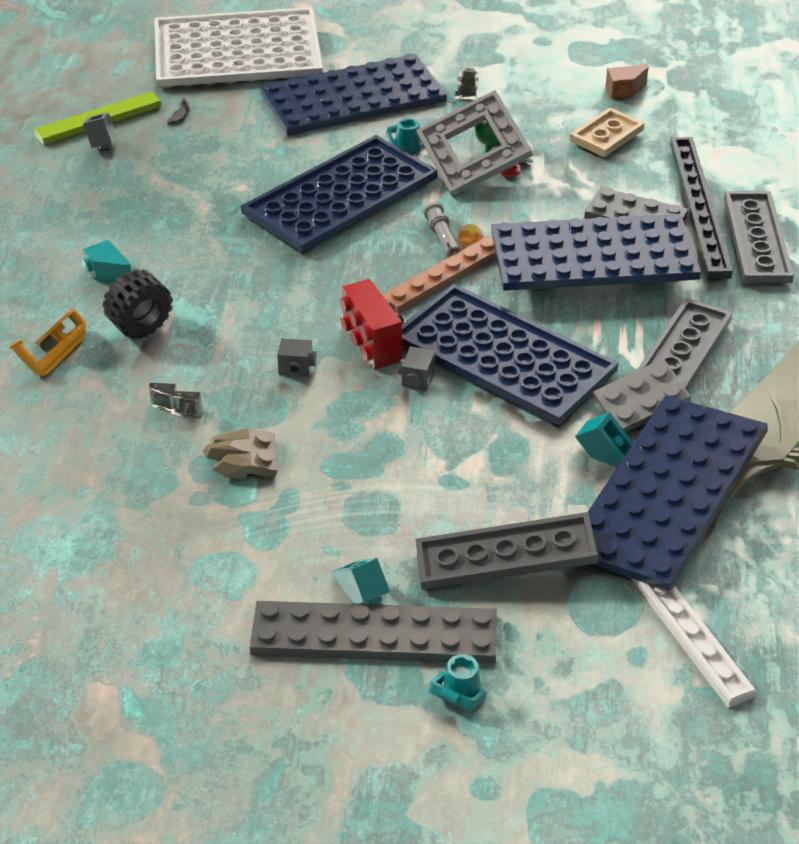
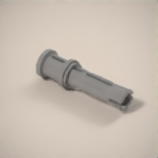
M438 202L428 204L424 208L423 214L430 221V229L437 233L449 258L455 254L454 251L456 253L461 251L449 228L450 220L444 214L442 204Z

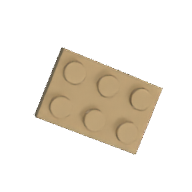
M608 108L570 133V142L599 156L606 157L644 131L645 123L615 109Z

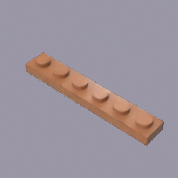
M486 236L384 293L382 296L386 301H390L395 306L396 313L405 311L496 259L493 239Z

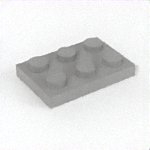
M664 358L593 391L594 398L604 413L610 412L626 433L646 424L665 395L691 402L690 394Z

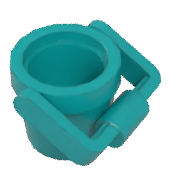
M404 118L399 120L394 126L387 128L386 137L388 142L409 154H414L422 149L423 143L416 131L421 126L416 119ZM391 133H396L395 140Z
M466 654L453 656L447 663L446 673L441 672L430 682L428 690L429 693L469 711L479 706L487 696V691L483 690L478 663L475 658Z

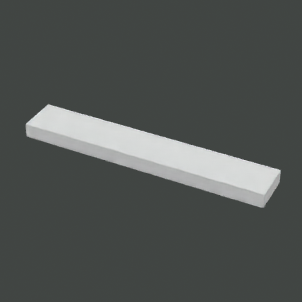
M631 578L632 582L728 708L755 698V688L675 586H673L671 591H667Z

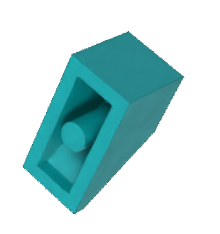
M109 239L82 249L84 256L82 266L85 272L90 273L97 281L115 283L117 277L124 276V273L127 271L131 272L129 261Z
M610 412L586 421L575 436L591 458L614 467L619 466L633 445L632 440Z
M378 558L357 560L332 571L334 577L354 604L365 603L374 605L383 600L382 595L390 592Z

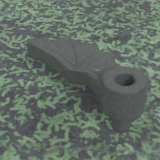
M182 98L180 108L174 111L173 115L167 120V125L178 124L184 120L186 112L189 111V102L186 101V98Z

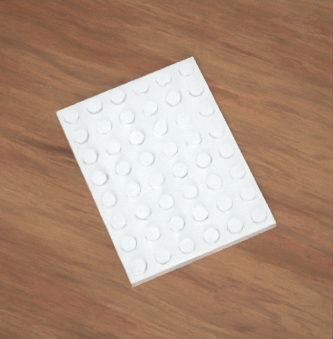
M312 7L154 18L157 87L170 88L179 85H211L221 82L234 83L235 81L253 82L263 79H290L305 77L309 74L323 73Z

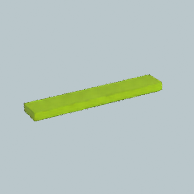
M150 91L34 128L35 136L43 145H47L86 132L83 123L90 116L109 112L112 123L160 108L161 100Z

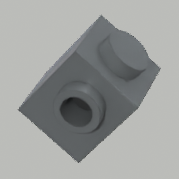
M109 112L90 116L83 123L91 148H108L112 146V143L117 138Z
M281 338L277 353L279 375L309 377L311 367H315L317 362V351H313L312 340Z
M416 347L409 348L405 359L400 360L398 374L402 375V386L423 390L428 389L435 372V351Z

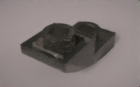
M464 68L459 71L455 99L476 100L480 71H476L473 68Z
M149 383L151 405L172 415L201 419L203 410L200 392L177 391L176 384Z

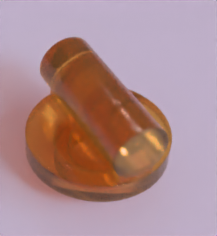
M467 224L460 229L458 237L463 246L469 247L483 239L484 234H482L478 226Z

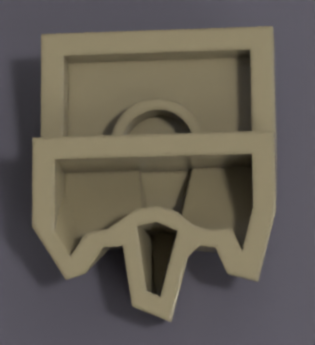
M251 428L228 432L212 437L210 439L212 444L206 445L203 450L206 458L218 461L213 470L227 478L245 481L248 473L275 478L278 472L275 433Z

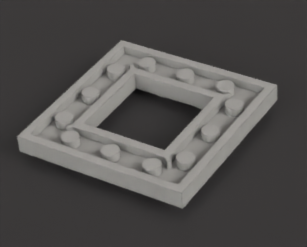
M496 90L416 130L452 197L533 156L531 148ZM486 120L501 146L461 166L447 140Z

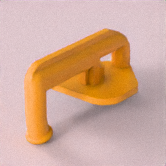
M74 307L67 311L35 342L39 345L49 334L58 342L40 361L25 348L23 340L14 342L9 348L13 349L15 354L37 376L44 377L84 339L86 332L85 320ZM68 317L76 326L65 335L62 331L66 327L62 322Z

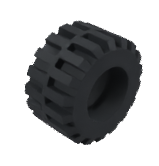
M134 269L132 273L127 271L124 273V276L117 277L114 284H110L108 287L109 291L105 292L104 295L106 300L103 301V312L126 337L138 339L139 336L144 338L149 333L153 334L158 327L161 328L164 325L163 322L170 316L168 313L172 311L173 307L171 305L173 302V298L170 296L171 293L147 270L140 271L139 269Z

